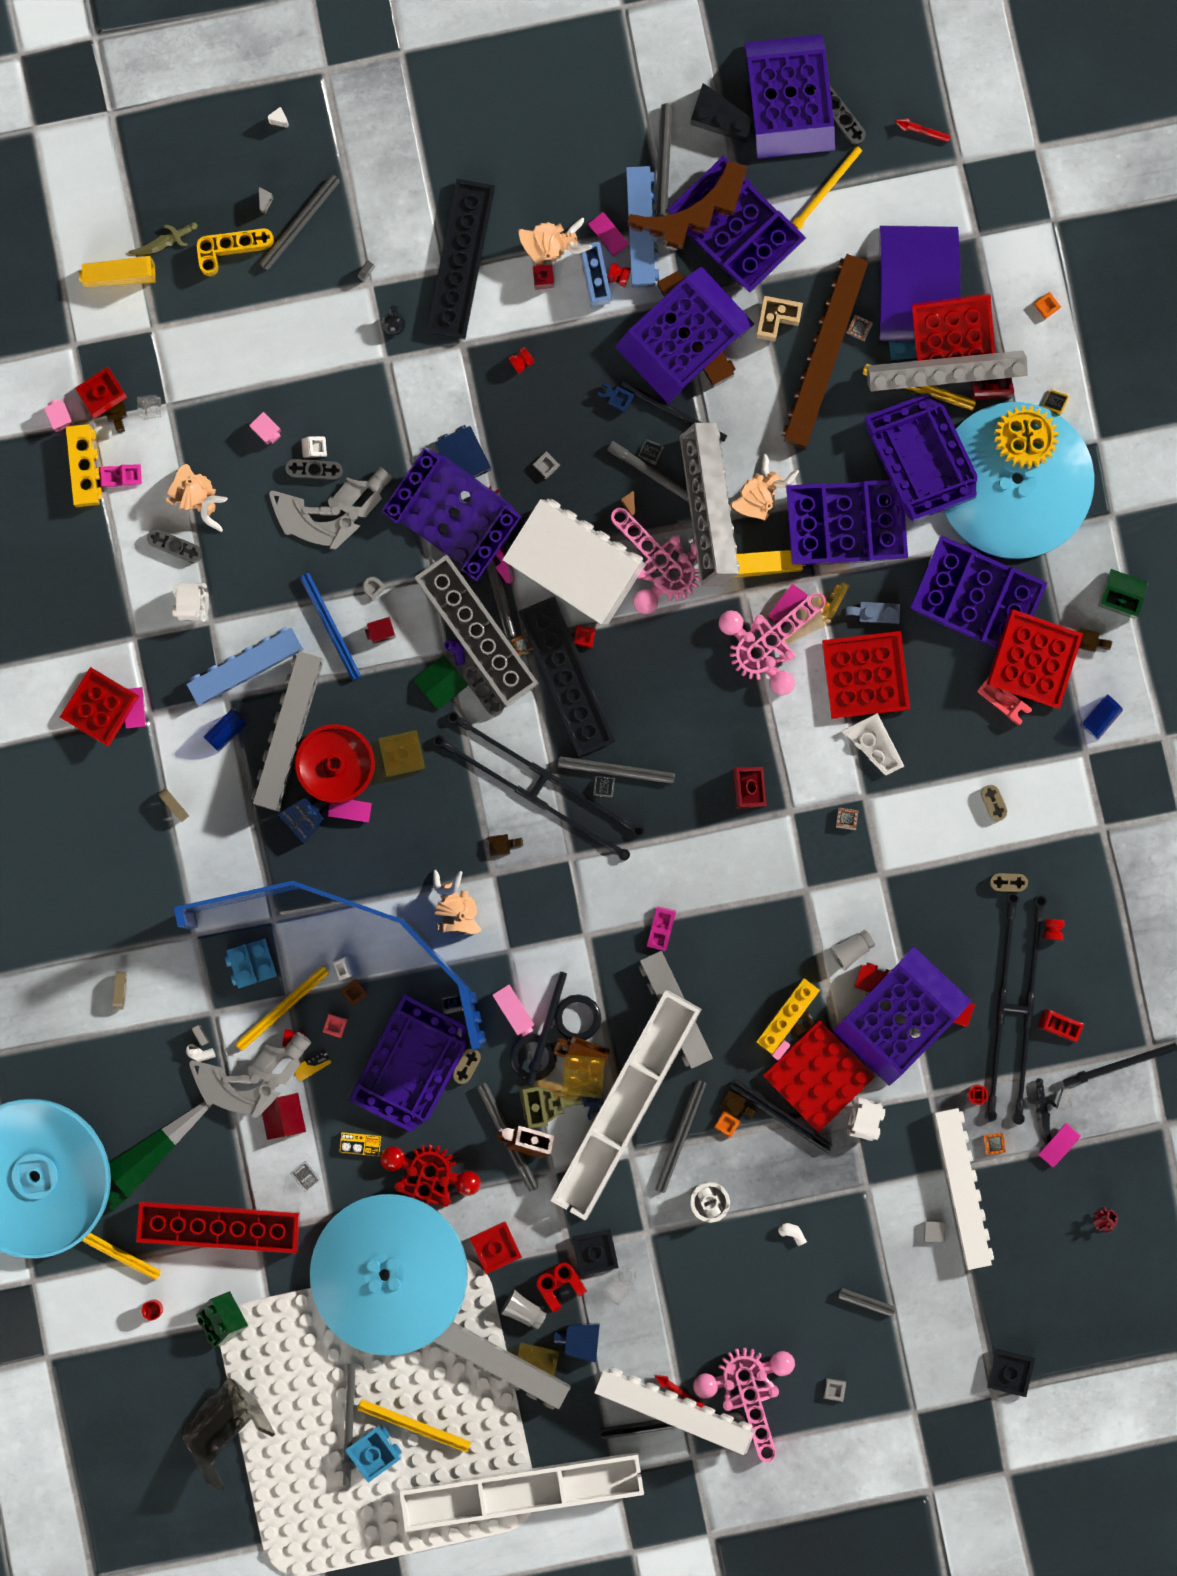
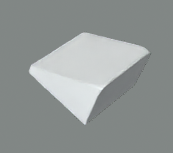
M325 437L303 438V458L326 457Z

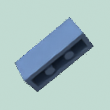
M600 242L590 243L588 245H592L593 248L580 253L590 307L610 304L612 298Z

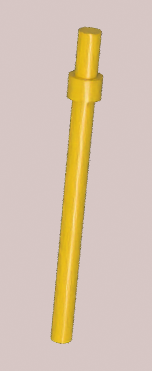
M858 146L854 148L803 212L793 219L791 223L798 230L805 225L804 221L860 155L862 150Z

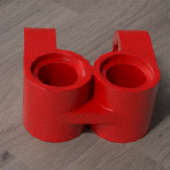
M568 1262L557 1264L541 1274L537 1280L538 1289L553 1313L562 1308L553 1293L560 1286L570 1282L579 1297L588 1292L573 1266ZM562 1267H566L570 1271L569 1276L566 1278H562L558 1274L559 1269ZM544 1278H550L553 1281V1285L550 1288L542 1286L541 1281Z

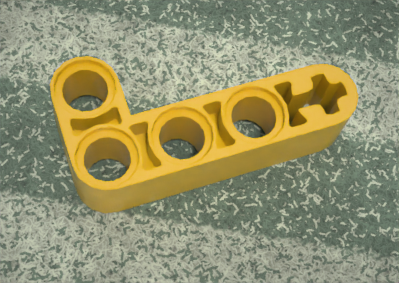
M268 229L203 236L197 241L199 267L204 275L214 276L218 272L217 256L267 250L273 247L274 237ZM264 235H266L267 238H269L267 239V243H263L262 241ZM253 236H255L256 239H257V240H256L257 245H255V241H254ZM243 238H249V245L242 246L240 244ZM224 240L231 241L230 247L226 249L221 247V243ZM204 243H210V250L203 251L201 249ZM207 262L214 263V267L211 270L204 269V265Z

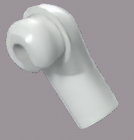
M189 1044L186 1047V1054L195 1061L203 1062L216 1057L213 1048L202 1051L194 1044Z
M785 1223L779 1227V1234L781 1236L794 1237L798 1246L807 1242L797 1225Z

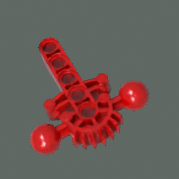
M429 1144L427 1151L425 1146L422 1145L421 1153L414 1149L413 1151L416 1154L414 1159L405 1157L404 1152L395 1146L387 1147L380 1156V1162L384 1169L394 1172L403 1168L408 1172L405 1177L403 1176L396 1183L395 1190L412 1196V1198L430 1205V1202L443 1207L450 1205L449 1184L455 1185L459 1193L464 1196L475 1195L481 1186L479 1176L473 1171H465L461 1174L451 1172V1166L456 1165V1161L450 1163L449 1159L453 1155L450 1154L446 1157L447 1149L440 1153L439 1145L433 1150L432 1144ZM427 1166L435 1168L436 1173L433 1177L426 1175L425 1169ZM411 1176H419L417 1183L409 1182ZM437 1182L443 1186L442 1192L435 1189ZM421 1185L429 1187L430 1192L428 1195L423 1196L420 1194L419 1188Z

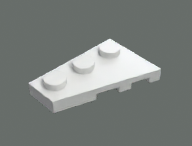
M878 713L841 731L885 775L904 767Z

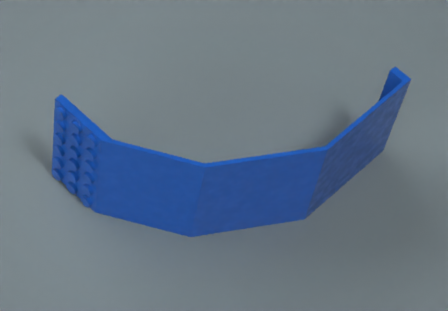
M295 881L173 907L177 926L185 929L198 928L194 912L304 889L400 923L458 984L472 1050L482 1048L483 1043L486 1042L484 1031H480L478 1025L482 1023L480 1012L475 1011L474 1004L478 1003L476 993L471 991L468 985L405 920Z

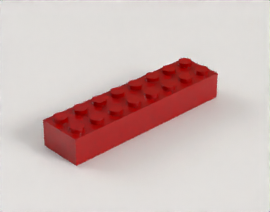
M141 1201L139 1202L136 1242L297 1253L301 1212Z

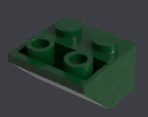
M1110 569L1098 607L1136 619L1139 616L1145 598L1148 582Z
M230 1291L211 1298L196 1314L197 1321L202 1326L207 1340L213 1349L240 1335L248 1327Z

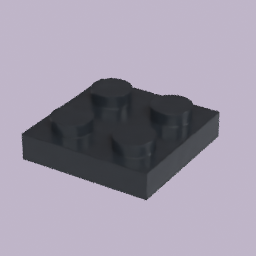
M611 1229L572 1237L580 1276L619 1268Z
M996 1348L987 1388L1027 1397L1035 1358Z

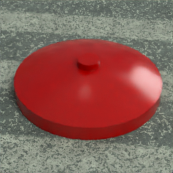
M331 724L315 729L304 738L297 750L295 768L301 786L309 795L325 803L340 804L357 798L366 790L374 774L375 760L370 744L361 733L348 726Z

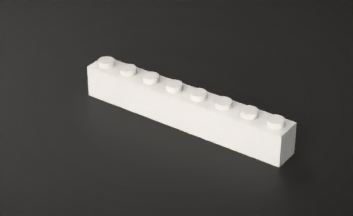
M959 1108L934 1112L966 1269L971 1270L990 1266L994 1256L992 1248L988 1249L987 1241L990 1240L988 1229H984L983 1221H986L983 1209H980L978 1203L982 1200L979 1189L976 1190L974 1182H977L976 1172L971 1170L970 1162H973L971 1150L967 1151L966 1143L969 1142L967 1131H963L962 1123H965L963 1111L959 1112Z

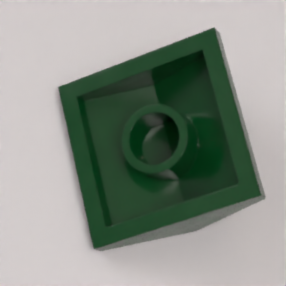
M444 655L413 679L437 710L468 686Z

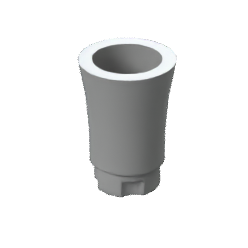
M863 930L829 949L838 965L845 971L861 956L869 952V949L873 948L875 943L870 934Z
M516 1290L512 1291L501 1311L502 1315L511 1317L529 1327L532 1326L536 1330L543 1323L547 1313L540 1310V1307L528 1301Z

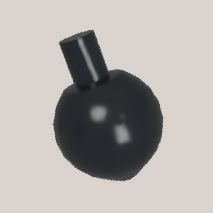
M395 305L390 306V312L382 319L383 330L391 336L399 335L405 329V319L398 313V307Z

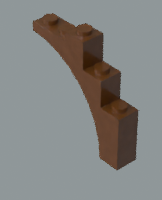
M728 161L723 175L715 187L702 200L690 208L675 214L658 217L630 214L628 226L637 232H642V230L648 231L654 237L660 238L661 235L664 236L663 243L671 250L683 249L689 227L697 233L708 232L715 210L722 216H729V214L734 216L747 173V166Z

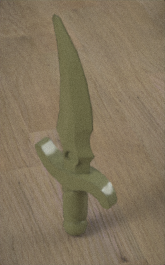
M192 222L190 225L188 224L178 230L171 225H164L165 228L172 231L170 234L160 235L147 245L130 250L129 254L147 255L163 250L166 246H172L176 241L181 246H188L187 243L181 241V237L192 232V230H196L197 224Z

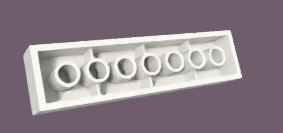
M612 1367L603 1370L595 1394L744 1455L747 1453L756 1431L752 1429L753 1425L744 1421L737 1423L733 1421L734 1417L725 1413L721 1414V1416L715 1414V1409L704 1405L701 1408L696 1406L697 1402L689 1398L679 1399L677 1398V1393L669 1390L665 1392L660 1391V1387L653 1383L643 1384L641 1379L636 1376L630 1375L626 1377L622 1375L623 1371Z

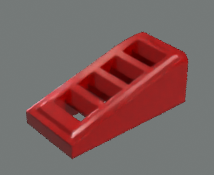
M1044 1009L1038 1024V1028L1076 1043L1084 1024L1047 1009ZM1057 1019H1060L1057 1028L1054 1029ZM1065 1022H1068L1067 1025H1066L1065 1031H1064V1033H1063V1032H1062L1063 1026H1064ZM1073 1024L1075 1025L1072 1035L1070 1036L1069 1032Z

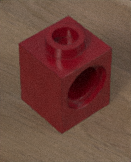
M552 264L533 266L535 290L554 288Z
M390 617L367 623L368 628L365 629L367 639L372 640L373 644L396 637Z

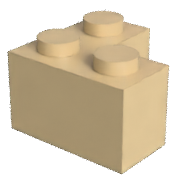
M764 296L756 338L775 342L779 323L798 326L803 303Z

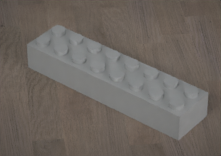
M694 423L679 437L701 586H723L739 574L740 566L736 558L737 546L733 538L734 526L731 523L730 517L731 506L728 504V487L725 483L726 471L722 463L723 451L720 448L719 442L720 432L717 429V423Z
M445 555L415 576L417 583L506 708L539 685L448 555Z
M298 651L297 655H293L291 661L293 671L292 674L287 675L285 682L287 691L282 693L279 702L282 708L275 715L274 723L276 728L275 731L270 732L268 739L270 748L265 750L262 759L265 765L258 772L257 780L259 785L258 788L253 789L251 799L254 800L253 804L276 812L280 810L324 663L321 657Z

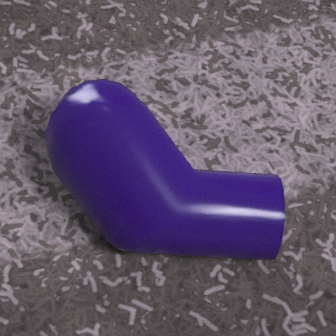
M454 639L446 640L444 648L455 655V664L465 665L464 647Z

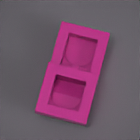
M604 212L588 223L589 228L601 240L604 247L613 257L629 245Z
M141 464L99 467L100 487L142 484Z
M501 546L496 553L501 563L495 568L507 583L512 584L515 581L513 567L503 561L507 552Z
M792 583L767 617L777 624L802 603L808 595ZM784 622L781 628L783 629L788 622Z
M143 687L129 688L130 691L139 695V698L125 719L126 728L146 726Z
M356 800L340 804L329 803L327 816L369 823L372 803Z
M660 906L656 907L647 947L666 951L676 910Z
M1066 1122L1038 1155L1054 1167L1079 1140L1081 1135Z

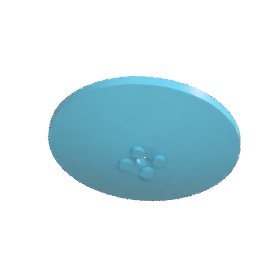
M1007 402L981 409L964 420L956 428L957 434L977 473V496L973 500L944 510L943 513L953 530L965 542L975 549L994 557L1027 559L1052 551L1076 532L1085 519L1091 505L1094 492V470L1091 456L1084 441L1065 419L1042 406L1024 402ZM1022 405L1025 406L1026 410L1033 406V411L1035 412L1040 408L1041 415L1047 412L1046 419L1053 418L1051 425H1057L1054 432H1059L1058 437L1055 438L1059 442L1057 445H1054L1056 451L1051 452V459L1046 457L1047 461L1045 464L1039 461V467L1032 463L1030 469H1028L1027 464H1024L1022 469H1020V463L1012 466L1013 460L1005 462L1007 456L1000 457L1002 449L996 450V446L999 443L994 442L995 437H997L994 432L995 429H999L996 425L998 422H1001V416H1006L1008 410L1013 413L1014 407L1021 411ZM1023 421L1024 427H1025V433H1024L1023 436L1026 437V444H1027V445H1026V452H1027V453H1030V452H1029V449H1028V441H1029V438H1027V436H1026V427H1027V425H1026V421ZM1036 424L1030 425L1034 430L1040 429ZM1011 426L1013 431H1020L1018 426ZM1033 443L1036 449L1042 448L1039 443ZM1013 445L1014 449L1022 450L1020 445ZM1018 473L1022 476L1023 480L1020 484L1012 481L1013 474Z
M19 1099L1 1104L0 1252L21 1258H44L62 1253L81 1242L90 1234L101 1219L106 1208L110 1193L111 1175L104 1146L95 1131L83 1118L60 1104L42 1099ZM32 1171H37L40 1174L39 1181L31 1179L30 1173Z
M382 1194L370 1196L345 1207L331 1219L322 1231L311 1259V1292L323 1321L345 1343L363 1352L376 1355L406 1354L421 1349L435 1341L455 1320L461 1309L467 1289L468 1268L466 1256L454 1228L433 1207L420 1200L403 1195ZM383 1269L388 1270L390 1273L387 1281L382 1280L380 1277Z

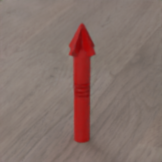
M909 118L895 120L903 131L908 129L947 143L950 140L951 135L912 123Z
M654 1375L661 1388L666 1387L670 1391L677 1393L683 1400L689 1398L697 1402L696 1406L704 1407L705 1404L669 1381L668 1376Z

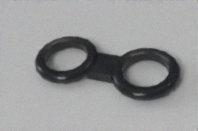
M581 994L570 995L559 1003L554 1016L555 1025L550 1030L545 1046L549 1053L548 1065L544 1070L537 1073L535 1081L546 1078L554 1070L557 1055L552 1051L558 1038L571 1040L572 1036L587 1040L598 1031L602 1020L601 1011L596 1002L590 997ZM571 1003H585L593 1012L592 1026L584 1033H572L563 1024V1011ZM538 1034L521 1037L511 1049V1066L514 1072L527 1080L529 1072L523 1070L519 1065L518 1053L523 1045L529 1042L538 1043L540 1038Z

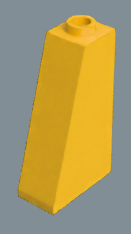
M151 256L82 264V270H79V281L83 282L85 287L156 283L155 263Z
M791 550L736 554L740 568L739 574L734 578L802 571L803 566L806 565H792Z

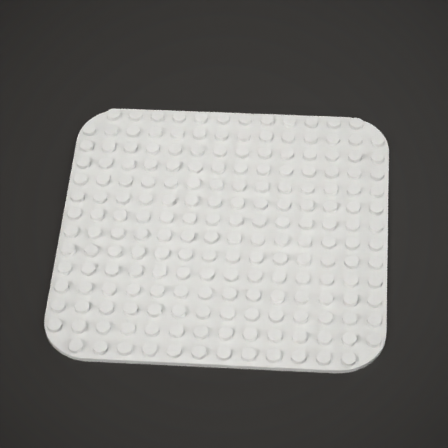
M466 1259L468 1268L467 1289L461 1309L453 1322L506 1350L490 1278L479 1265ZM389 1271L380 1273L382 1280L387 1281L389 1279ZM311 1288L257 1299L238 1306L248 1327L240 1335L223 1344L220 1348L263 1549L269 1561L277 1569L292 1576H311L509 1532L522 1525L528 1519L532 1512L405 1532L399 1493L402 1488L532 1468L516 1391L508 1386L509 1382L504 1379L499 1381L490 1376L491 1372L485 1369L484 1371L473 1367L474 1363L466 1360V1362L461 1361L455 1357L456 1353L450 1350L449 1352L438 1348L439 1344L434 1341L421 1349L400 1355H376L358 1350L345 1343L329 1329L317 1310ZM348 1364H356L353 1443L379 1425L380 1428L385 1427L389 1432L390 1437L388 1439L392 1445L396 1443L402 1451L400 1454L402 1458L369 1483L354 1464L353 1470H351V1486H344L343 1469H341L342 1461H344ZM361 1399L468 1440L471 1442L470 1448L465 1453L358 1411L359 1402Z

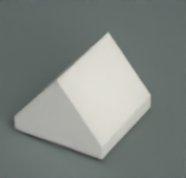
M281 107L268 115L270 124L285 128L289 126Z
M350 956L333 962L339 980L356 975Z

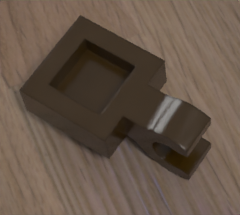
M124 400L106 411L108 421L114 420L117 433L125 432L122 418L128 417Z
M1080 628L1079 632L1083 633L1079 649L1094 653L1096 652V647L1106 650L1111 649L1112 641L1099 639V632Z
M508 834L488 837L491 857L511 854L510 848L523 846L522 838L509 840Z
M730 1090L720 1106L721 1109L736 1117L741 1112L753 1118L756 1112L744 1105L745 1098Z

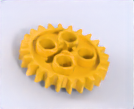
M1022 405L1021 411L1014 407L1013 413L1008 410L1006 416H1001V422H998L996 425L999 429H995L994 432L997 435L994 442L999 443L996 446V450L1002 449L1000 457L1006 455L1005 462L1013 460L1012 466L1020 463V469L1023 468L1024 464H1027L1028 469L1031 468L1032 463L1036 467H1039V461L1045 464L1047 461L1046 457L1051 459V452L1056 451L1054 445H1057L1059 440L1055 439L1058 437L1059 432H1054L1057 425H1051L1053 418L1046 419L1047 412L1041 415L1040 408L1035 412L1033 411V406L1026 410L1025 406ZM1023 421H1026V425H1027V427H1026V436H1027V438H1029V441H1028V449H1029V452H1030V453H1027V452H1026V445H1027V444H1026V437L1023 436L1024 433H1025V427H1024ZM1036 424L1040 429L1034 430L1030 425ZM1011 426H1018L1020 431H1013ZM1033 443H1039L1042 448L1036 449ZM1013 445H1020L1022 450L1014 449Z

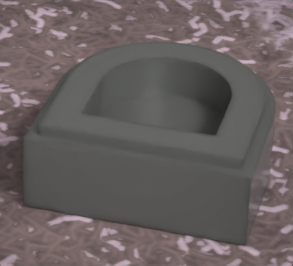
M366 261L358 273V278L364 282L376 266L370 261Z

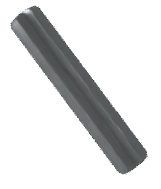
M841 1288L838 1293L839 1299L893 1317L896 1310L892 1305Z

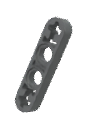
M830 86L831 100L838 102V108L833 110L834 123L851 144H862L866 137L865 130ZM812 87V93L815 94L816 89ZM842 115H847L850 118L848 125L840 123L839 118ZM853 124L856 125L853 127V130L856 133H861L860 140H858L857 138H852L853 132L851 131V129L849 130V132L846 131Z

